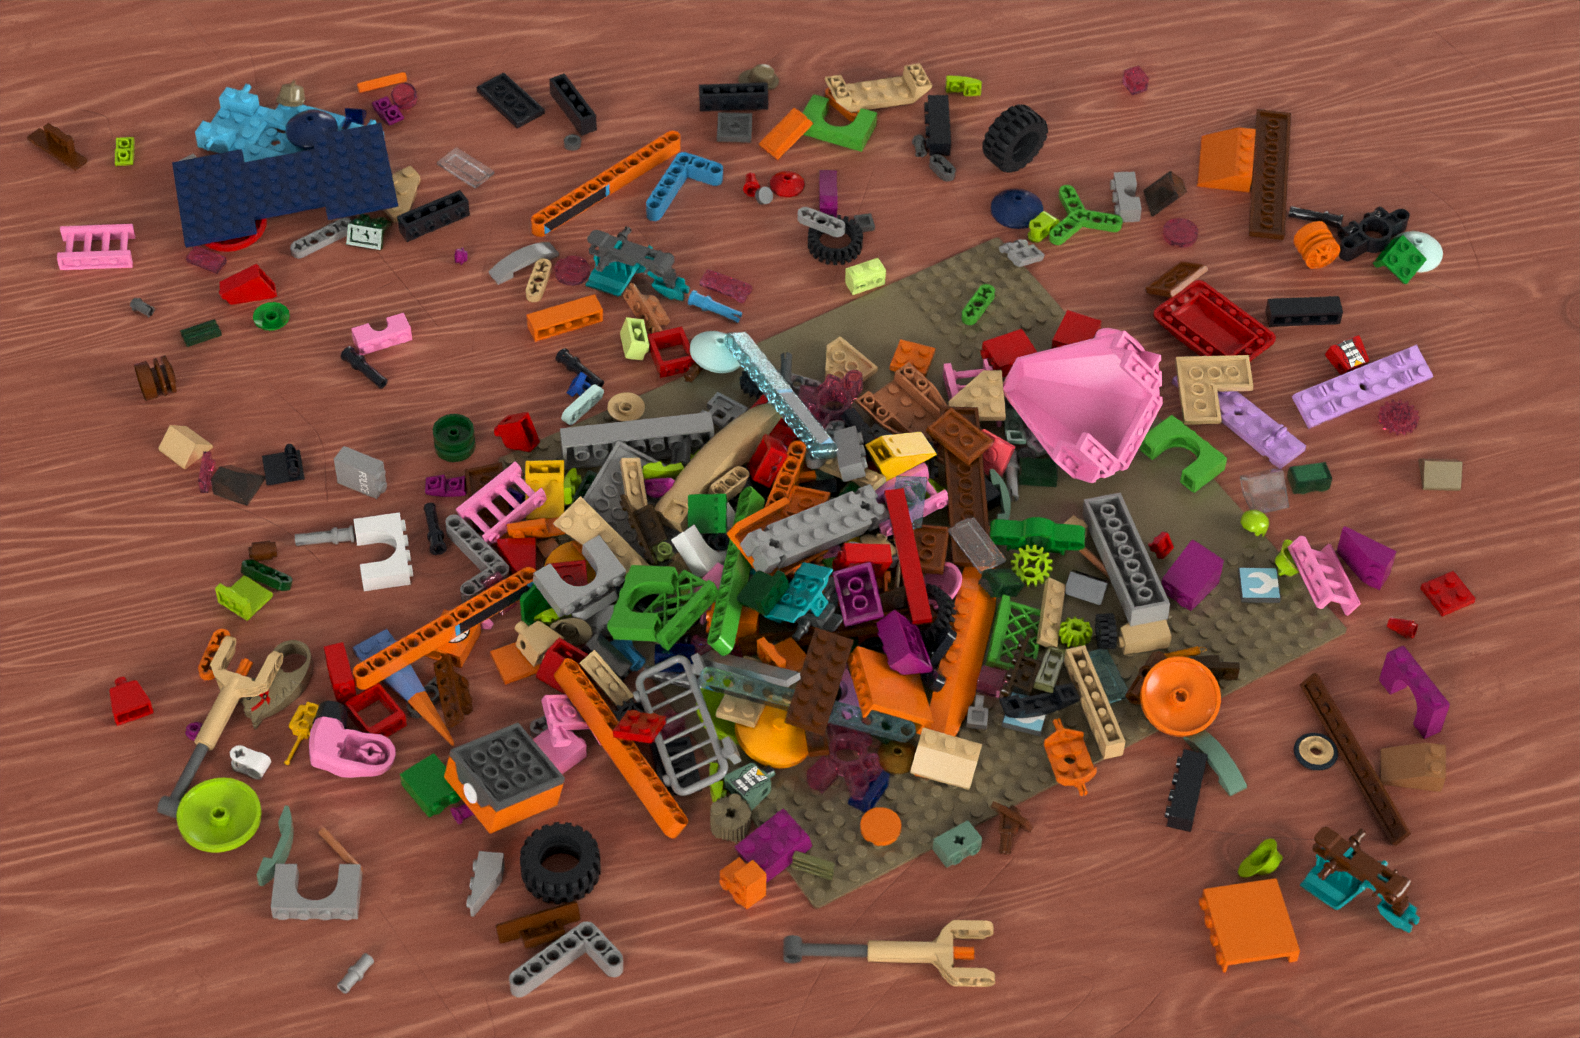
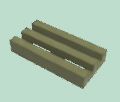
M799 851L794 852L792 868L832 880L835 863Z

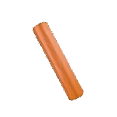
M400 72L360 82L357 84V89L359 93L403 83L407 81V76L405 72Z

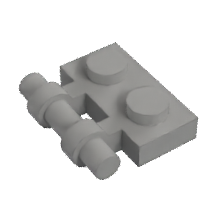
M1022 239L1015 240L1014 243H1004L1003 246L999 247V251L1001 253H1008L1007 257L1018 267L1042 261L1045 256L1034 244L1028 245V241Z
M719 392L707 403L712 421L719 426V429H723L727 424L748 410V407ZM719 414V415L723 416L724 418H723V419H720V418L716 417V415Z

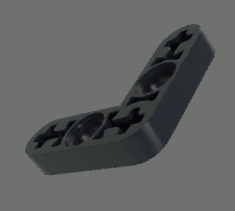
M949 627L942 629L927 651L933 671L919 673L921 681L926 687L936 693L943 688L946 682L945 676L936 667L957 636V632Z

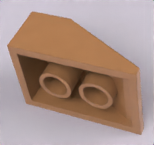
M1425 742L1382 748L1380 750V781L1383 785L1436 792L1442 791L1446 779V745Z

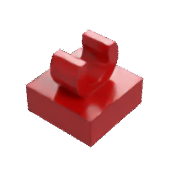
M1161 532L1157 537L1153 538L1154 541L1148 544L1150 551L1155 552L1158 559H1164L1174 548L1168 532Z

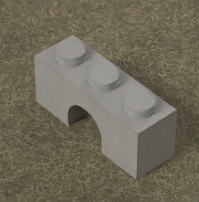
M1114 172L1113 180H1110V190H1113L1112 202L1116 204L1114 206V214L1120 216L1123 222H1140L1142 209L1140 198L1135 197L1137 187L1135 172Z

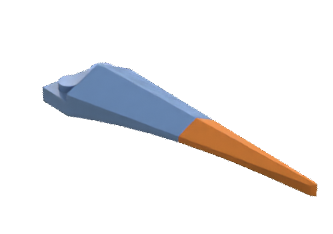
M385 629L354 646L353 652L362 662L397 642V640ZM411 664L382 680L454 746L453 738Z

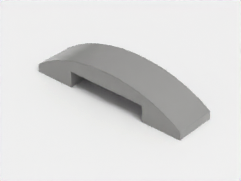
M550 242L528 245L498 262L489 271V275L499 285L514 278V272L542 258L551 260L559 256V252Z

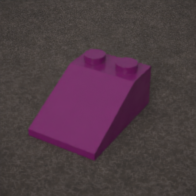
M1344 526L1336 552L1362 582L1380 590L1391 573L1397 551Z
M871 562L832 572L845 627L884 617Z

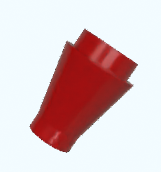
M748 173L745 176L743 191L747 196L755 197L756 190L760 188L756 175Z
M1390 617L1387 628L1392 629L1406 639H1413L1417 633L1418 624L1414 623V620Z

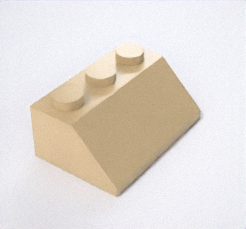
M923 727L910 773L969 790L982 744Z

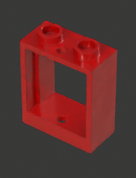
M682 326L647 334L649 352L660 378L687 372L695 361L690 354V344ZM682 344L686 353L685 357L663 362L658 350Z
M765 433L747 464L752 479L768 488L772 485L788 456L782 441Z
M845 543L841 550L838 551L835 559H833L832 569L838 571L871 562L875 578L881 579L892 564L890 544Z
M343 642L324 646V652L336 702L345 706V702L349 698L356 696V690Z
M379 683L357 696L349 698L345 702L348 717L362 733L380 734L388 738L407 726L405 713ZM379 700L391 715L369 728L357 712Z

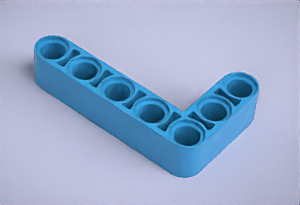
M687 152L678 153L646 201L647 219L658 221L662 218L687 178L712 186L721 185L723 183V166L720 163Z

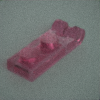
M707 269L700 279V286L735 298L740 303H744L747 295L753 290L752 286L748 283Z

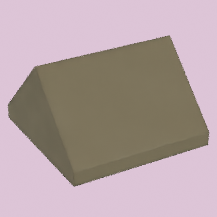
M1419 458L1423 490H1461L1462 461L1457 459Z

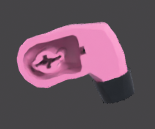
M328 700L322 702L318 707L310 731L309 757L313 767L347 778L378 776L392 767L396 755L395 747L389 738L380 734L362 733L347 729V708L335 701Z

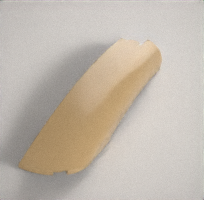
M769 403L753 407L735 418L712 437L676 477L672 488L661 497L654 507L661 523L679 532L685 531L688 527V495L708 494L711 485L734 467L741 466L745 462L749 463L764 434H770L787 411L788 406Z

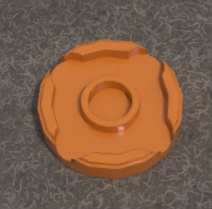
M884 807L873 808L862 816L860 822L861 834L866 841L872 842L873 845L887 846L892 844L901 833V820L891 809Z

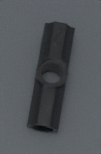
M848 408L843 412L841 418L847 427L856 426L857 432L862 433L866 456L871 460L865 444L875 440L874 434L868 424L862 420L855 408Z

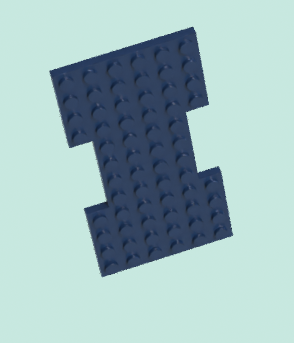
M376 123L312 136L314 149L249 162L244 161L242 149L172 162L186 248L257 234L255 220L325 207L328 220L399 207L382 124Z

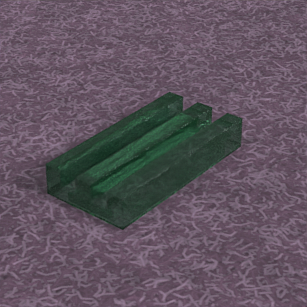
M215 319L180 331L187 347L222 336Z

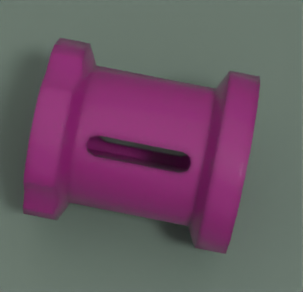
M465 803L456 808H451V813L459 825L466 818L472 815L475 816Z

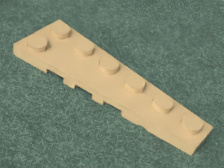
M581 496L553 523L554 526L572 539H575L582 546L584 543L600 535L625 568L626 574L629 572L631 565L650 566Z

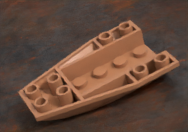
M908 362L895 372L894 380L875 394L868 391L855 401L875 422L892 434L922 432L927 441L933 442L934 448L938 450V459L934 460L944 465L943 445L927 434L926 428L940 417V407L948 405L936 387L911 363Z

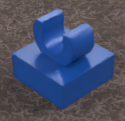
M580 372L572 380L566 393L571 397L576 393L581 396L585 390L591 387L588 382H584L587 375Z

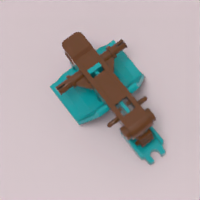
M1322 827L1315 834L1314 840L1316 843L1312 847L1313 852L1316 853V865L1308 873L1300 886L1336 910H1339L1366 888L1374 891L1372 897L1379 896L1382 899L1377 905L1380 914L1395 928H1401L1410 933L1413 926L1408 922L1417 925L1420 917L1416 915L1417 908L1409 903V897L1406 896V893L1411 889V881L1405 876H1399L1397 869L1392 871L1387 868L1388 863L1385 860L1377 861L1361 850V840L1367 835L1365 830L1359 829L1347 841L1329 827Z

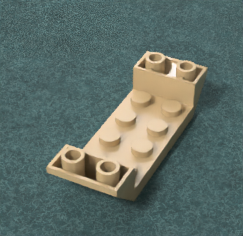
M921 64L904 66L903 76L851 84H846L841 75L825 77V81L835 101L849 112H857L861 108L870 110L911 104L932 88V84Z

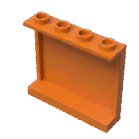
M786 497L735 523L727 533L728 537L752 567V563L755 560L752 556L747 557L740 544L748 533L760 528L763 531L767 525L789 517L785 508L790 502ZM828 549L781 569L776 567L769 575L773 576L779 570L784 572L787 580L789 578L792 580L795 572L803 562L815 565L822 563V560L825 559L823 556L828 552Z
M857 646L849 654L847 663L862 716L866 718L872 710L912 721L918 734H921L923 727L929 729L934 720L920 674L902 675L889 667L887 655Z
M1277 878L1203 889L1202 897L1199 898L1200 909L1205 912L1206 928H1210L1211 945L1216 948V961L1218 965H1221L1223 972H1226L1228 965L1287 957L1288 962L1297 961L1300 949Z

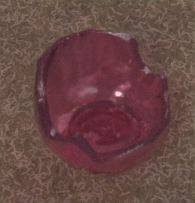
M407 82L400 83L391 91L393 103L400 110H408L416 105L418 94L412 84Z

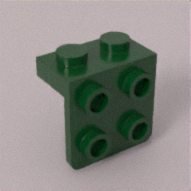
M777 570L771 576L762 571H757L738 594L737 601L768 616L790 585L784 572Z

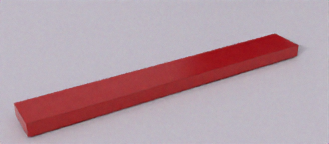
M904 488L884 490L912 625L932 622L930 605Z

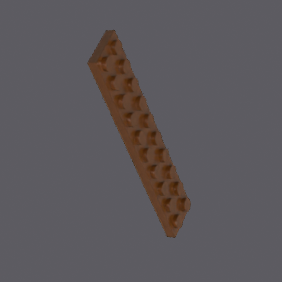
M1257 109L1248 236L1284 240L1291 113L1262 109Z
M940 407V416L950 408H953L980 429L978 407ZM943 446L952 564L957 567H991L992 556L983 456L981 454L970 465H967Z

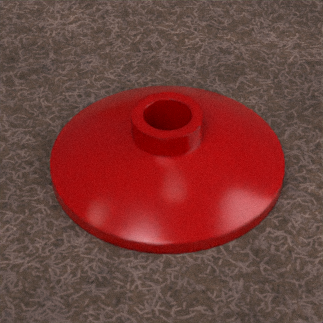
M792 171L778 172L770 180L771 190L781 197L797 196L803 191L805 186L802 176Z

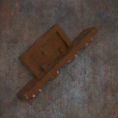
M49 123L43 126L44 130L38 128L27 136L30 142L75 171L88 162L87 158L75 151L74 139Z
M446 655L436 661L433 666L445 725L450 729L464 721L463 713L466 715L473 712L468 680L454 672L452 658L450 655Z
M572 901L496 924L495 927L500 944L520 938L525 949L558 940L566 934L563 925L579 921L581 917L577 901Z

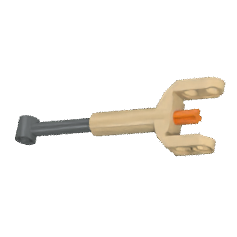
M226 636L223 639L210 664L220 688V693L194 740L197 746L170 797L164 795L160 799L157 808L158 813L177 819V810L182 798L187 792L207 751L214 749L239 699L242 697H255L269 690L282 665L283 653L277 651L270 653L256 680L253 681L252 678L247 677L253 665V662L247 658L241 660L235 673L226 670L236 652V638Z
M952 920L932 942L869 940L867 945L802 943L801 937L789 935L783 939V960L787 963H798L802 960V956L867 957L868 962L932 963L938 968L941 976L952 986L989 987L995 984L994 972L986 968L953 967L954 959L974 960V947H953V939H985L993 935L994 927L993 923L989 921Z

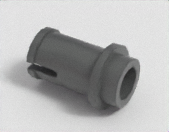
M916 135L912 140L917 157H919V152L920 157H924L927 154L925 149L926 139L922 135Z
M133 298L130 303L133 311H139L147 317L152 316L155 307L143 302L141 298Z

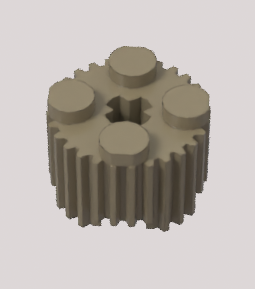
M731 794L729 797H721L720 800L717 799V802L712 803L710 809L712 835H715V838L726 839V841L731 840V842L735 843L745 839V834L747 835L748 831H750L752 819L751 807H749L747 801H743V798L741 799V796L738 794Z

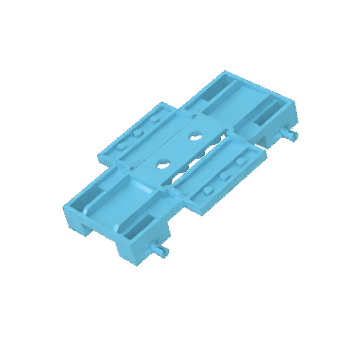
M245 84L242 90L226 87L219 97L221 108L211 123L202 121L195 131L199 148L217 153L242 149L244 161L249 162L311 150L294 146L287 139L286 133L277 132L276 129L285 131L287 122L299 112L321 109L307 105L289 107L279 104L273 110L259 106L258 95L248 93L252 88L249 84ZM324 111L335 118L338 131L344 130L341 128L346 122L345 116ZM370 119L367 125L376 124L377 122L374 119ZM352 122L348 129L361 127L364 125ZM279 141L281 144L274 146L272 142Z

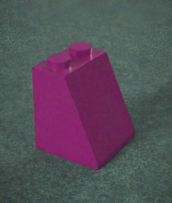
M1192 539L1162 578L1161 584L1166 596L1178 602L1180 606L1192 611L1219 584L1224 560Z

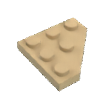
M411 165L392 174L399 207L384 209L383 211L394 223L398 222L397 216L411 211L412 203H414L417 194L416 190L421 181L420 175Z
M841 336L827 345L825 390L838 400L878 372V367Z
M983 370L948 401V406L978 407L979 421H1005L1002 370Z

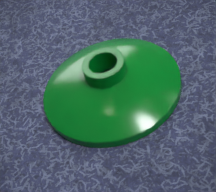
M278 302L264 303L257 307L253 313L255 325L267 331L282 328L288 323L290 318L288 308Z

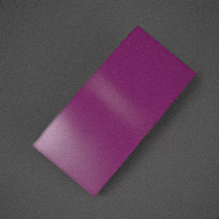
M388 96L372 102L373 109L388 126L404 120V116L396 105L393 106Z
M444 474L426 477V495L439 497L466 495L467 483L465 476L446 479Z

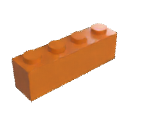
M595 294L527 314V327L535 342L603 321V309Z

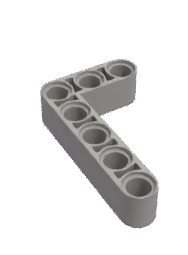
M453 514L446 518L448 538L482 571L461 585L460 591L463 604L508 578L510 571L508 564L461 516Z
M582 922L514 970L509 976L510 992L515 997L527 995L585 952L606 975L618 977L624 970L623 955L592 922Z

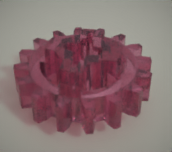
M1392 399L1391 404L1386 401L1384 406H1381L1378 414L1379 424H1384L1383 429L1388 428L1389 433L1395 431L1396 435H1399V432L1406 435L1407 431L1412 433L1413 428H1417L1420 418L1418 416L1419 411L1414 410V405L1409 406L1408 401L1402 403L1401 399L1398 402Z

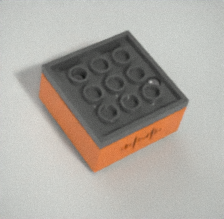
M519 723L451 749L444 775L447 782L490 834L558 805L565 780L561 772Z

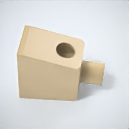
M520 621L515 626V630L519 633L516 647L533 667L542 662L546 651L559 637L564 640L563 636L541 621H537L530 626L524 621Z

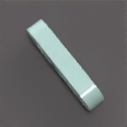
M596 384L592 385L564 410L561 417L562 421L573 425L601 400L604 389Z

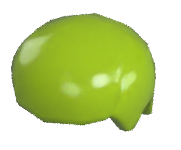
M1248 510L1241 516L1240 523L1244 529L1254 532L1255 536L1260 534L1265 536L1269 528V519L1263 512Z

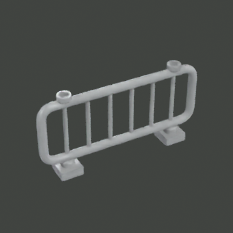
M699 653L691 656L692 665L687 657L676 655L642 671L637 676L635 682L637 691L633 692L636 702H641L645 713L649 714L692 692L695 696L696 706L667 719L666 724L697 709L700 710L704 722L664 741L661 732L655 738L667 773L662 776L664 783L667 787L671 786L673 791L680 796L690 795L724 778L728 771L726 759H730L734 764L742 761L736 744L729 736L721 739L724 745L723 748L720 744L696 679L697 675L703 681L711 678L706 663ZM677 663H681L684 666V673L645 690L644 680L647 677ZM685 676L688 677L691 689L651 707L647 694ZM706 726L710 739L669 757L665 744ZM712 743L716 756L675 774L671 763L672 760ZM718 759L720 769L717 773L685 788L680 787L677 778Z

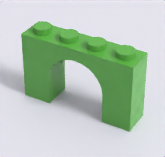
M813 94L803 111V114L813 122V125L803 135L862 152L877 125V113L861 108L851 124L841 127L833 126L824 121L829 111V98Z
M1173 415L1150 430L1139 447V450L1151 460H1154L1164 451L1173 447L1185 448L1194 453L1197 459L1182 470L1180 483L1193 493L1223 472L1227 457L1222 452L1216 450L1209 442L1202 439L1195 431L1188 428Z
M631 565L629 572L626 574L623 588L620 590L617 604L614 605L611 619H609L607 628L614 640L658 641L656 635L663 628L658 614L638 613L632 610L634 605L647 595L661 594L662 592L675 595L676 580L679 579L675 567Z

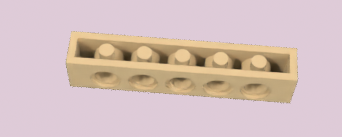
M1085 645L1066 649L1065 668L1081 698L1080 704L1103 759L1122 756L1126 741Z

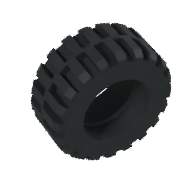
M1018 104L1009 107L1007 111H1003L994 120V123L989 126V130L984 136L985 140L982 143L983 153L989 161L1003 172L1012 173L1019 171L1020 168L1023 169L1026 164L1030 163L1038 155L1039 150L1044 146L1043 143L1047 139L1046 134H1048V126L1045 119L1027 105Z
M553 822V825L549 826L546 824L541 826V830H534L531 833L532 837L528 836L525 839L524 845L520 850L521 877L526 889L532 892L533 896L537 899L543 898V902L550 903L552 901L556 905H561V902L569 903L574 899L581 900L584 898L585 893L589 894L593 890V885H597L601 872L600 850L596 839L592 838V834L589 831H583V827L579 825L572 826V823L565 822V824ZM555 854H568L579 861L573 869L561 873L551 872L541 865L548 857Z

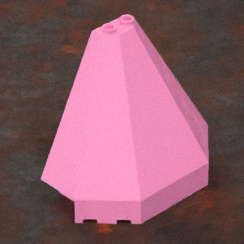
M1124 330L1017 357L1003 383L1004 396L1055 463L1072 478L1094 483L1099 478H1107L1114 475L1116 471H1124L1129 468L1163 404L1162 396L1159 395V387L1162 386V371H1159L1158 363L1161 361V355L1144 351V348Z

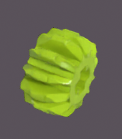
M1076 616L1073 619L1067 617L1065 622L1060 624L1059 638H1061L1062 644L1067 643L1068 648L1074 646V648L1086 646L1091 641L1093 630L1089 622H1084L1083 617L1081 619H1077Z

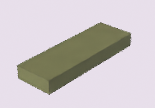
M1048 646L1033 688L1053 693L1064 664L1065 650Z

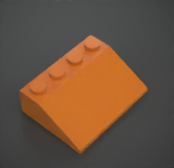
M1237 127L1202 135L1197 187L1249 193L1253 174L1256 129Z

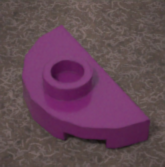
M672 478L644 479L646 494L652 498H660L672 488L675 480Z

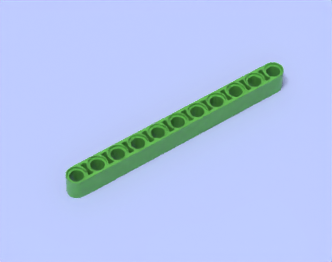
M751 486L746 487L740 493L733 526L735 523L764 508L765 499ZM731 539L729 540L707 643L721 656L728 655L734 647L743 606L737 601V596L748 583L751 569L750 563Z

